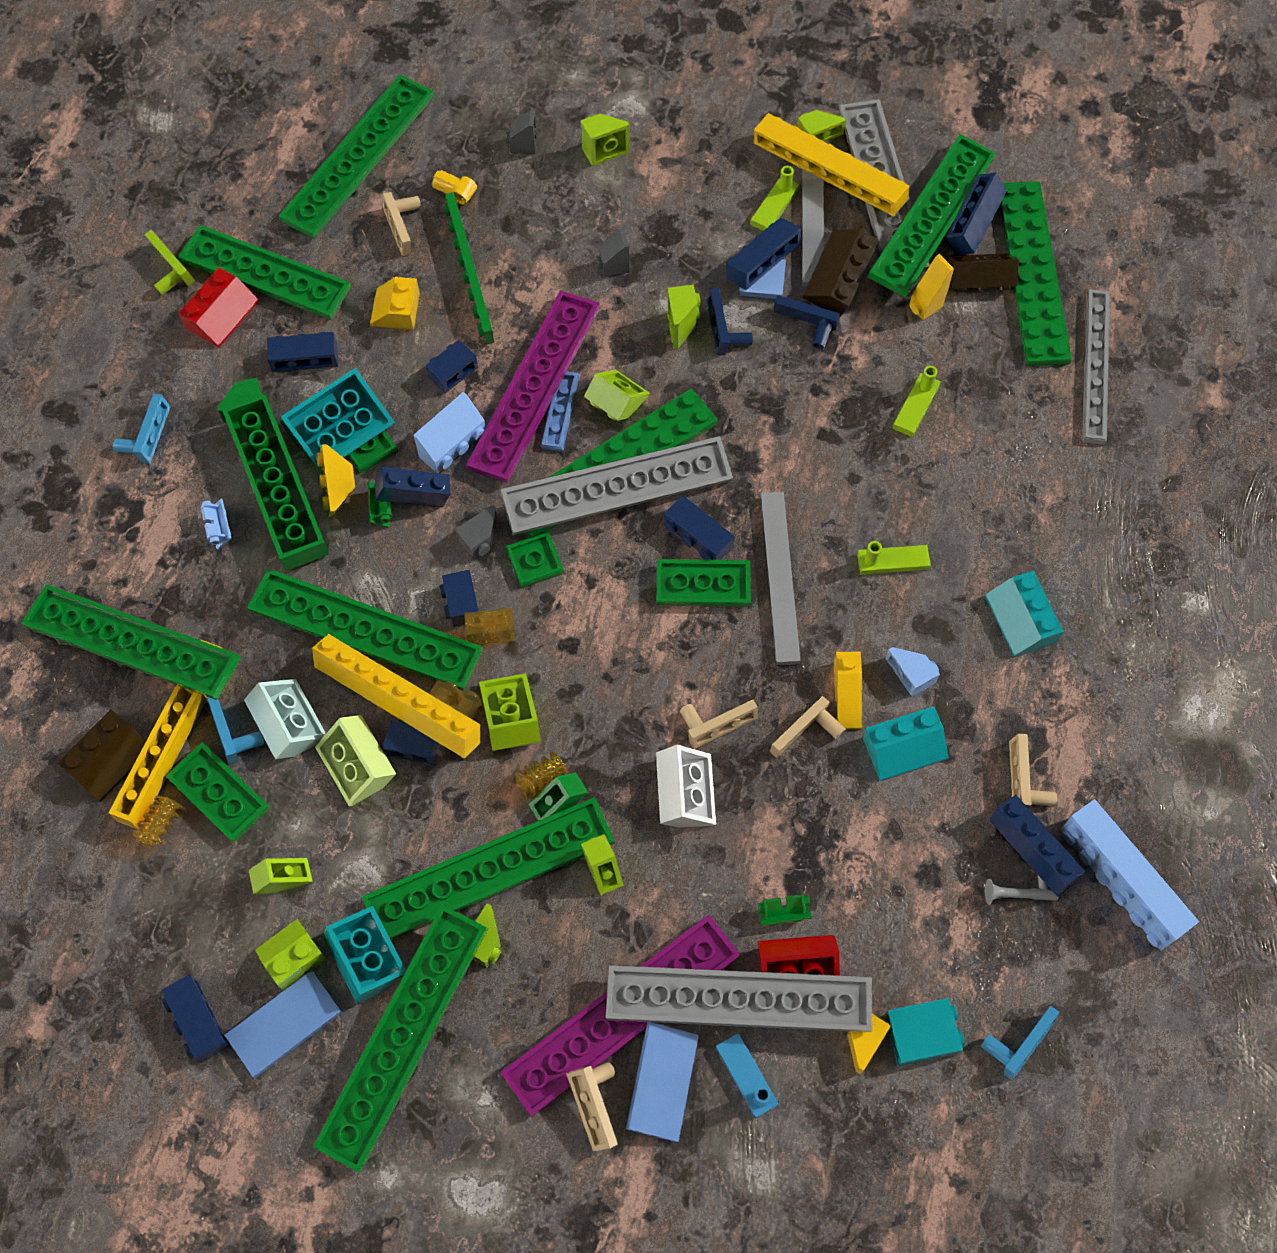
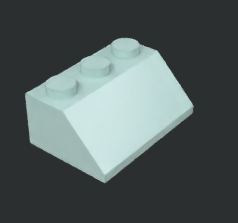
M296 679L257 683L244 699L275 759L295 757L317 745L326 734Z

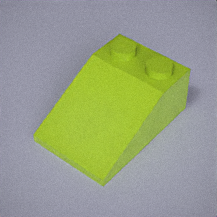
M526 673L480 681L479 686L492 751L540 742L538 719Z

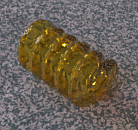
M555 752L549 753L550 760L542 756L541 765L537 761H533V770L527 765L524 766V775L518 770L515 771V782L526 801L528 800L527 792L536 796V787L543 790L545 782L549 784L553 781L554 777L560 776L561 773L569 774L562 759Z
M155 796L154 800L158 805L150 804L148 807L153 814L144 813L143 817L147 822L139 821L137 825L141 831H132V835L139 843L156 852L157 849L153 844H163L159 835H169L165 826L174 827L170 818H180L176 809L185 810L181 804L166 796Z

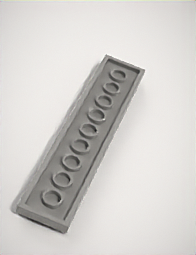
M880 99L839 105V114L846 119L845 134L851 155L904 182ZM909 195L908 200L894 217L865 202L875 238L879 239L877 245L880 255L912 208ZM929 262L927 263L922 273L926 272L929 268Z
M719 436L501 489V496L512 534L516 535L730 482L733 476Z
M609 966L606 1020L871 1033L872 977Z

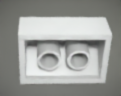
M675 745L656 752L660 824L677 828L716 825L711 754L681 745Z

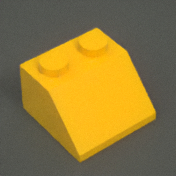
M394 277L376 289L370 322L371 327L414 330L420 295L416 278Z

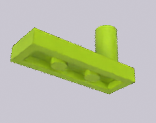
M791 166L782 167L780 178L752 217L751 226L765 231L771 223L780 218L799 190L800 185L793 181L794 169Z
M152 230L147 232L145 236L174 269L154 285L157 290L164 295L182 280L188 286L194 283L193 277Z
M927 366L923 374L920 373L892 429L910 437L914 436L941 381L936 380L937 369L934 366Z
M872 541L868 544L867 549L858 550L857 553L860 575L929 570L931 566L927 545L882 548L881 543Z

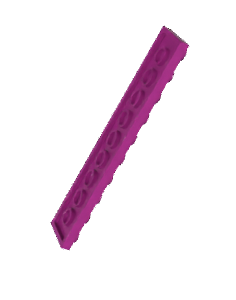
M559 291L466 464L467 470L507 484L509 483L600 309L599 302Z
M708 914L640 967L723 971L740 957V953ZM606 992L500 1073L529 1115L533 1117L571 1088L566 1073L587 1066H591L592 1069L598 1067L645 1031L648 1022L606 1020Z

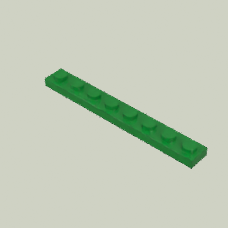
M454 192L445 194L447 203H443L445 215L451 218V220H448L450 233L455 232V237H452L455 250H460V254H457L459 265L465 268V271H462L464 283H469L470 286L467 289L469 301H474L475 306H472L474 319L479 318L480 323L477 324L479 337L484 336L485 343L491 344L494 343L493 330Z

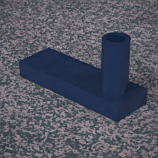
M710 288L706 302L716 354L725 355L728 346L752 345V332L728 333L719 288Z
M777 295L774 302L775 313L818 325L812 346L817 349H824L830 330L836 331L839 313Z

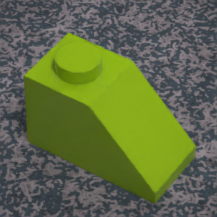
M819 110L804 113L797 120V127L800 130L814 135L823 142L843 135L846 125L844 117Z
M605 834L582 843L581 846L600 896L624 886L615 854Z
M307 858L264 859L249 870L253 894H273L313 882Z
M488 903L476 919V922L487 927L488 931L473 957L474 961L486 968L490 963L494 964L501 954L499 949L501 944L493 909Z

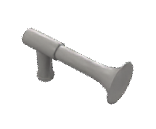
M1039 876V888L999 887L994 885L990 878L987 879L985 885V899L988 905H991L994 899L1004 897L1057 901L1058 897Z

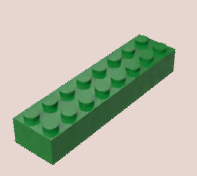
M263 394L222 409L285 571L329 555L266 395Z

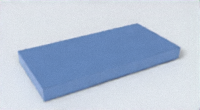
M311 970L226 1033L225 1037L252 1077L256 1078L342 1012Z
M653 1022L647 1023L626 1130L672 1142L679 1141L699 1035Z

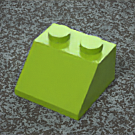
M597 114L581 120L582 149L592 166L630 152L628 121L603 114Z
M694 285L669 287L667 289V316L673 349H678L696 328V319H700V295L695 293Z
M611 370L596 373L584 397L590 400L592 406L607 412L609 418L619 421L629 418L648 398L650 393L619 371Z
M298 919L255 949L261 962L283 991L327 960Z

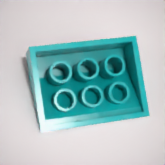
M356 368L280 417L281 425L320 473H322V466L317 464V453L320 452L322 445L327 444L344 458L395 424Z

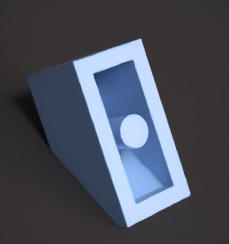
M894 647L890 648L887 652L885 659L911 696L936 683L940 675L939 669L935 662L930 661L926 655Z

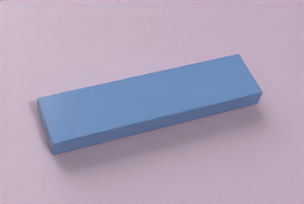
M566 372L550 403L540 445L543 450L563 453L580 377L579 373Z

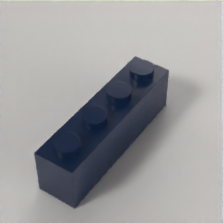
M996 172L977 176L946 236L956 255L975 254L1007 191Z
M782 217L771 223L765 231L758 234L753 241L744 246L740 252L726 262V279L744 290L750 288L800 245L801 228Z
M1014 795L998 806L990 818V822L1057 897L1079 880L1085 870L1017 795Z

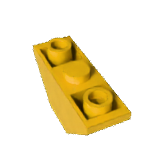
M326 444L322 445L320 452L317 453V464L322 466L323 473L319 475L320 487L325 488V497H322L323 510H327L328 517H333L353 494L355 481L353 465Z

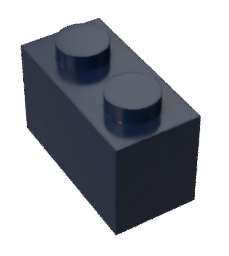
M457 340L454 344L448 345L437 357L431 358L425 367L428 378L446 394L478 368L476 355L460 340Z
M470 570L442 575L444 584L439 585L442 599L447 598L448 605L444 606L446 619H451L453 627L481 621Z
M398 720V722L390 721L383 745L386 756L434 765L439 747L438 742L402 720Z

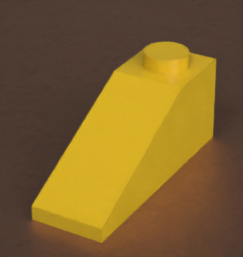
M940 254L934 258L912 293L909 306L912 312L922 320H925L943 307L954 268Z
M836 652L833 662L836 720L846 730H861V652Z

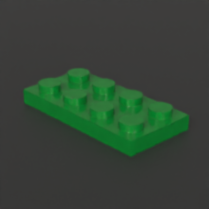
M657 559L656 605L750 607V560Z
M203 742L165 776L233 843L270 809L269 805Z

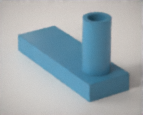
M153 394L137 440L115 439L113 442L115 452L135 454L142 463H151L171 407L162 394Z
M206 696L228 765L238 762L237 753L265 745L261 731L232 739L219 700Z
M1050 1006L1016 1053L990 1034L982 1043L981 1048L1006 1066L1004 1075L1013 1080L1056 1022L1059 1011Z
M739 1033L715 1047L755 1119L779 1105Z

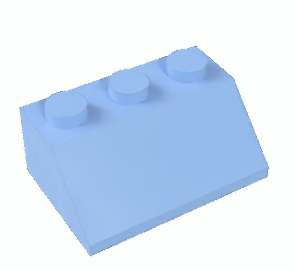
M464 392L414 434L419 458L436 473L447 469L456 457L463 455L473 442L480 440L486 429L483 417Z

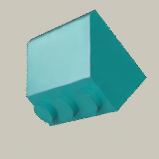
M1034 570L1010 578L985 595L1013 657L1055 644L1062 636L1064 631Z
M934 706L867 727L862 736L879 781L927 767L949 758L944 728Z
M373 906L325 927L323 938L356 1004H360L382 993L404 976L406 969Z

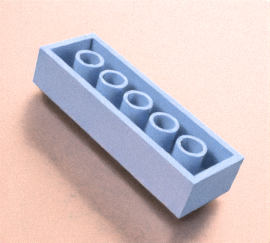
M1095 799L1073 814L1060 829L1065 842L1077 850L1081 861L1093 869L1097 880L1102 885L1108 887L1113 893L1112 897L1116 903L1124 906L1129 912L1132 922L1145 931L1148 941L1154 947H1158L1162 951L1199 923L1198 919Z

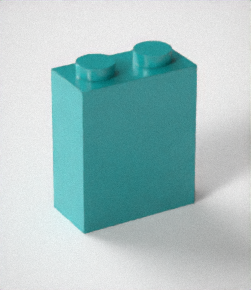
M949 998L891 1009L884 1014L886 1023L890 1025L888 1032L897 1067L958 1055L963 1051L962 1046H965L964 1036L961 1030H957L955 1022L958 1019L955 1005L950 1004Z

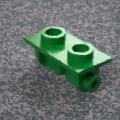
M368 481L369 523L389 528L390 519L392 518L390 502L376 500L375 483Z
M803 894L786 896V905H782L780 897L763 899L762 902L758 903L757 910L761 925L774 926L784 922H800L804 919H811L812 914L808 907L810 906L809 896H804Z

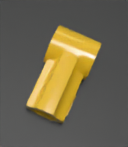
M442 170L435 173L432 181L433 188L446 194L454 192L456 203L460 205H465L477 190L476 183L469 177L463 176L460 179Z

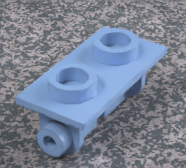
M220 499L215 504H211L210 501H204L200 507L203 521L211 522L204 525L207 541L211 545H216L217 550H219L231 539L223 500Z

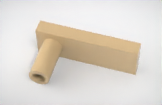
M391 192L383 193V210L402 256L410 255L411 240L400 212L420 209L419 198L414 196L394 200Z
M822 696L772 744L770 752L777 758L815 720L835 739H838L846 729L826 711L830 702Z
M754 700L748 701L705 723L702 722L692 704H687L680 709L682 717L690 728L688 730L689 742L693 749L758 719V707Z
M1017 734L1009 741L1012 797L1017 795L1027 807L1031 805L1055 807L1057 804L1056 792L1031 790L1028 735Z
M606 1062L593 1069L591 1066H587L566 1073L592 1150L598 1151L617 1145L618 1143L598 1088V1084L614 1076L613 1066Z

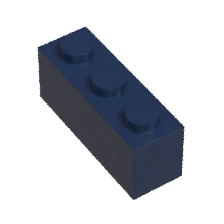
M334 332L267 338V359L271 371L281 372L338 367L337 342Z
M382 467L375 479L376 500L443 507L451 495L449 474Z
M683 495L664 513L666 529L680 536L688 547L695 548L704 560H721L734 547L735 536Z
M189 974L162 989L165 996L162 999L163 1005L168 1013H173L176 1019L173 1022V1026L179 1036H184L187 1042L184 1045V1049L190 1059L194 1058L202 1063L229 1047L198 980L194 976Z

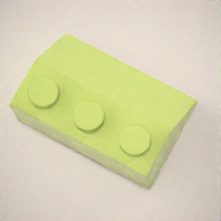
M362 715L339 718L315 746L349 806H353L383 789L396 775Z

